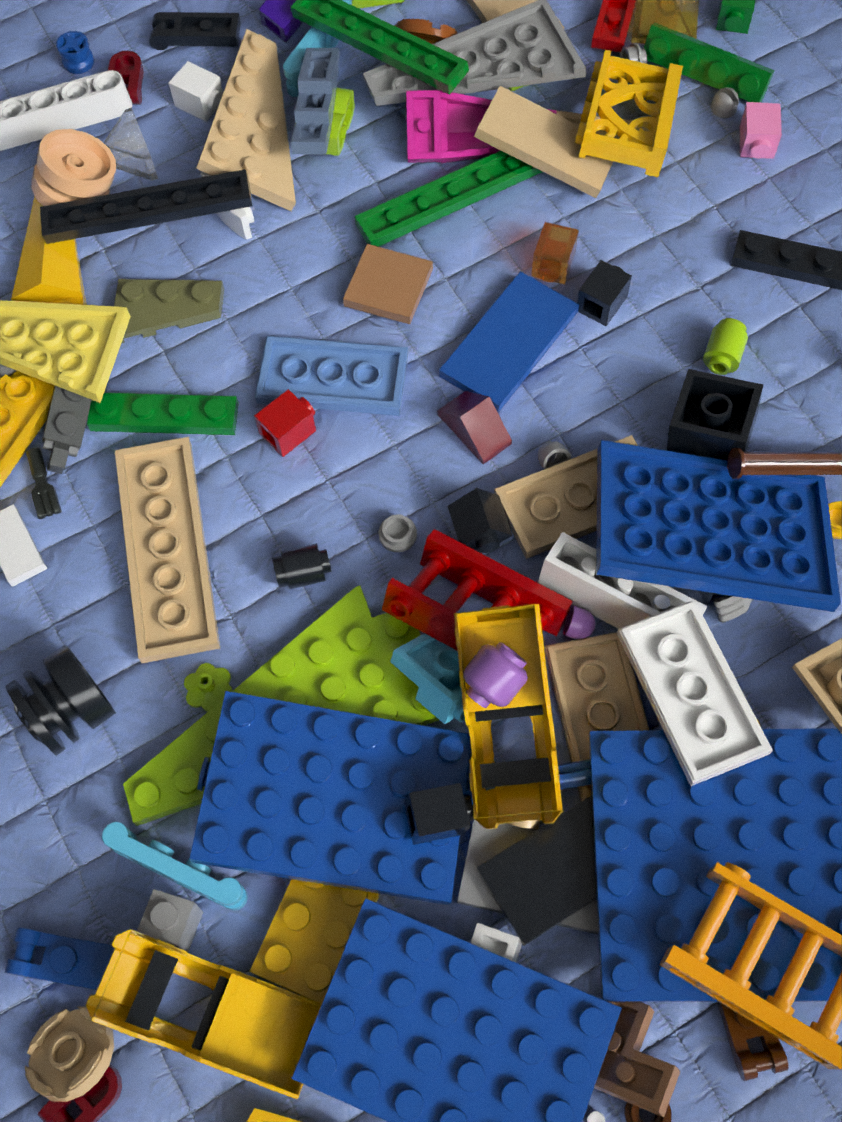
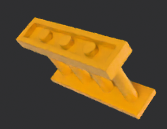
M717 862L709 869L706 877L719 884V887L689 944L683 943L681 949L675 945L669 947L659 965L828 1069H842V1046L837 1044L839 1036L836 1034V1030L842 1020V972L817 1023L812 1021L810 1026H807L792 1017L795 1010L791 1007L821 945L842 957V935L750 882L751 875L744 869L729 862H726L724 866ZM737 895L758 907L761 911L731 970L725 969L722 974L706 964L709 958L705 954ZM780 920L802 933L803 937L774 996L768 995L767 999L764 1000L749 990L751 983L748 979L777 921Z

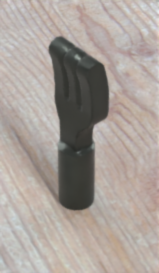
M31 448L27 450L26 455L32 478L36 482V486L31 494L38 518L43 519L46 516L49 517L53 516V514L62 513L56 490L51 484L47 483V472L41 449Z

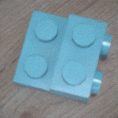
M425 633L395 649L390 662L419 687L415 699L444 724L454 718L459 722H464L465 716L460 687L458 651Z

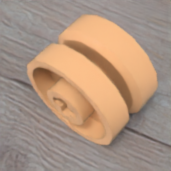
M73 129L55 130L46 134L39 144L37 163L34 166L31 179V190L37 201L43 206L108 195L109 187L113 182L116 172V159L111 150L101 140L86 132Z

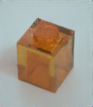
M545 222L533 255L532 277L540 278L545 282H556L565 285L576 253L579 230Z

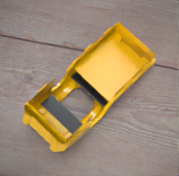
M539 604L514 607L508 605L482 608L479 611L454 613L463 710L471 741L472 757L470 760L469 780L470 790L472 791L474 819L485 829H497L499 824L536 820H542L544 824L554 823L563 812L540 606ZM499 642H502L527 662L524 669L528 679L507 706L498 707L490 703L487 708H484L466 694L470 686L463 677V671L483 645L497 646ZM529 716L533 724L536 759L495 763L491 733L492 720ZM489 787H495L494 789L487 790V791H486V789H485V788H489Z
M133 929L114 937L111 944L114 950L95 994L88 996L85 1003L91 1021L131 1037L161 1045L195 1061L298 1100L303 1084L293 1080L292 1076L321 1008V1003L229 967L201 959L172 944ZM172 973L203 984L213 991L197 1031H191L155 1017Z

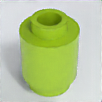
M725 318L713 327L703 356L704 364L713 373L725 375L735 372L739 368L748 340L747 328L741 321Z

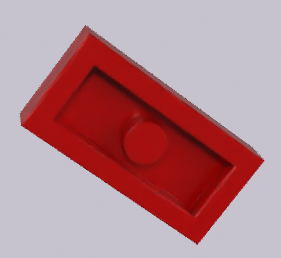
M636 0L602 1L592 37L591 48L621 53L622 48L625 46Z

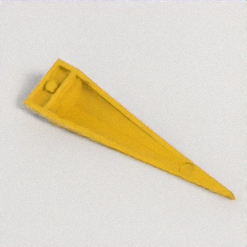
M34 195L11 300L87 305L76 239L50 244L45 242L42 237L40 207H43V205L37 201Z

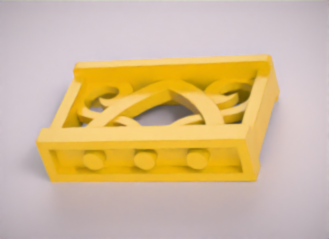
M605 50L602 62L595 61L575 140L576 144L581 145L579 158L585 159L586 155L632 165L646 169L645 175L659 177L668 148L683 66L670 63L667 69L611 56V51ZM609 78L618 80V83L611 82ZM602 88H603L607 93H605V94H603V95L601 96V92H602ZM634 99L638 108L650 116L637 118L630 124H627L616 114L612 106ZM650 100H651V101H654L655 103H654V104H651V103H648L647 101H650ZM596 113H598L601 119L595 120ZM641 127H645L650 131H644ZM599 130L607 132L605 136L596 134V132Z

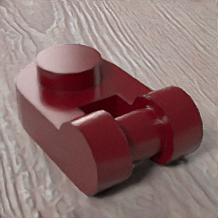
M120 51L111 57L108 71L113 70L121 74L124 83L128 84L126 88L132 105H141V89L144 74L141 58L133 51Z
M109 1065L100 1081L87 1093L68 1102H52L49 1100L38 1112V1116L43 1122H97L120 1097L122 1079L118 1070ZM73 1101L83 1111L75 1120L67 1112L68 1106Z

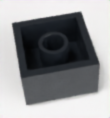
M688 369L669 425L666 451L726 461L728 460L729 452L733 448H741L743 452H746L758 414L763 384Z

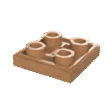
M367 244L343 297V304L348 308L411 324L432 273L433 261Z

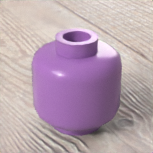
M499 642L497 646L483 645L463 671V677L470 686L466 694L484 708H487L490 703L498 707L507 706L527 682L528 675L524 669L527 662L502 642Z

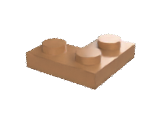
M610 1002L622 1009L594 1088L664 1117L680 1070L673 1064L640 1052L655 1011L650 1005L642 1002Z

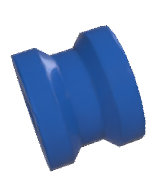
M69 31L58 38L56 47L60 56H62V63L66 71L72 74H82L93 67L94 56L89 49V41L85 34L79 31Z

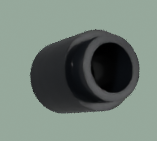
M317 543L281 551V556L272 558L279 588L289 586V589L324 582L326 581L324 573L332 572L327 549L319 551Z

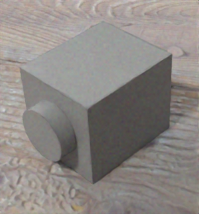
M153 889L137 931L172 944L188 953L203 912L193 901Z

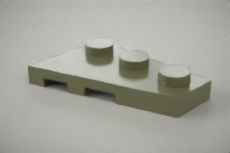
M118 279L114 306L127 307L131 316L122 343H125L124 338L140 334L144 338L157 335L156 330L171 326L184 328L221 318L224 297L223 282L213 280Z

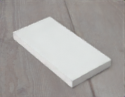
M695 599L618 629L617 636L690 786L760 759L773 751Z

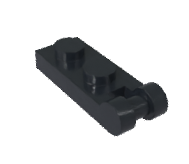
M158 12L153 16L152 27L154 30L150 33L149 43L156 50H165L168 46H238L241 25L239 13Z

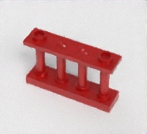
M434 529L428 535L420 561L423 569L408 586L392 578L387 585L382 610L458 651L454 613L461 609L472 593L493 603L491 607L539 604L542 631L544 630L555 637L563 628L573 601ZM437 575L458 585L443 605L423 594Z

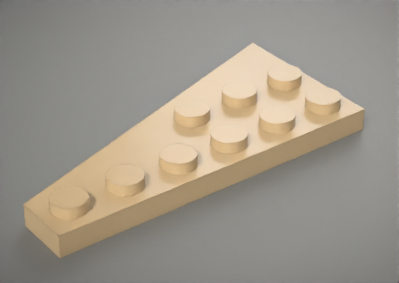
M246 29L196 169L209 175L246 169L251 194L292 211L296 200L277 45L263 35Z

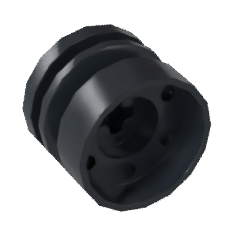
M66 644L42 660L50 677L45 682L30 670L23 673L32 691L27 693L16 680L5 686L12 699L13 709L23 725L37 741L47 746L56 756L66 749L57 732L62 730L75 743L80 739L73 724V721L78 717L90 728L94 729L116 713L97 684Z

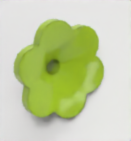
M210 663L201 664L196 673L187 675L184 680V686L188 691L186 695L187 703L194 708L202 707L206 712L212 709L224 698L225 691H233L229 684L231 680L229 671L225 668L215 669Z

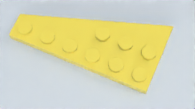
M0 300V364L101 403L131 316L127 307Z

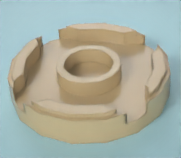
M79 1006V1009L70 1012L65 1009L54 1014L41 1025L30 1042L27 1054L30 1055L29 1067L25 1065V1076L33 1090L52 1102H68L84 1095L100 1081L110 1065L114 1050L113 1030L91 1021L86 1006Z

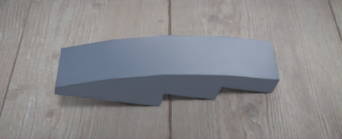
M306 48L297 80L299 95L294 109L295 127L291 138L292 154L326 155L335 106L340 56L339 48Z

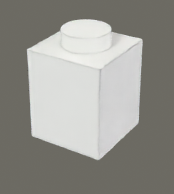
M187 61L168 82L174 105L207 122L214 112L217 111L223 94L220 76Z

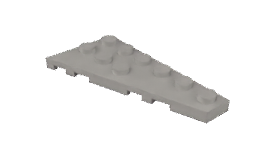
M537 0L433 44L468 61L469 72L452 91L453 93L467 94L496 90L499 86L511 88L586 77L585 65L547 0ZM387 63L363 73L365 84L376 106L407 102L406 91L439 90Z

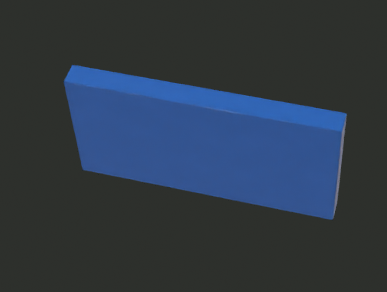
M520 271L439 369V377L462 391L489 396L497 412H500L578 313L579 304Z

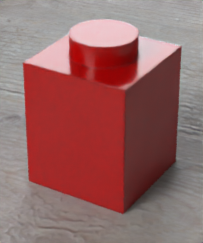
M289 389L254 415L259 434L282 457L316 432L313 417L315 410L304 397L298 399Z

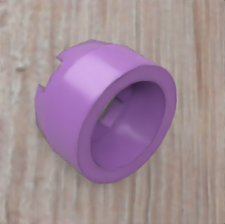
M573 605L565 620L563 635L573 639H584L593 633L595 619L586 609Z

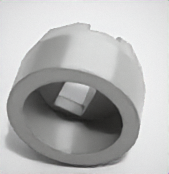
M728 87L717 91L711 103L712 113L720 118H730L735 115L739 104L738 93L733 88Z
M556 441L544 443L538 451V460L543 469L571 459V455L565 446Z

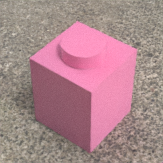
M746 102L740 123V157L774 159L782 136L781 104Z

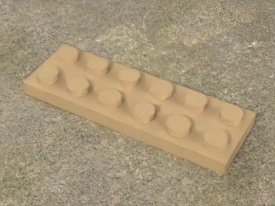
M189 437L115 450L138 659L141 663L220 649L192 444Z

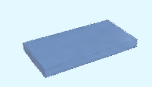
M266 336L255 392L256 403L270 404L289 389L298 399L304 397L314 409L400 416L408 361V347Z

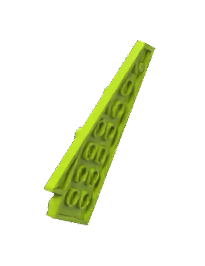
M361 586L353 588L232 691L422 726L440 721L415 699L419 687L390 662L393 651L420 636L419 630L388 613L372 617ZM224 698L123 783L131 817L136 826L202 803L205 787L202 791L197 790L199 776L205 757H210L211 761Z

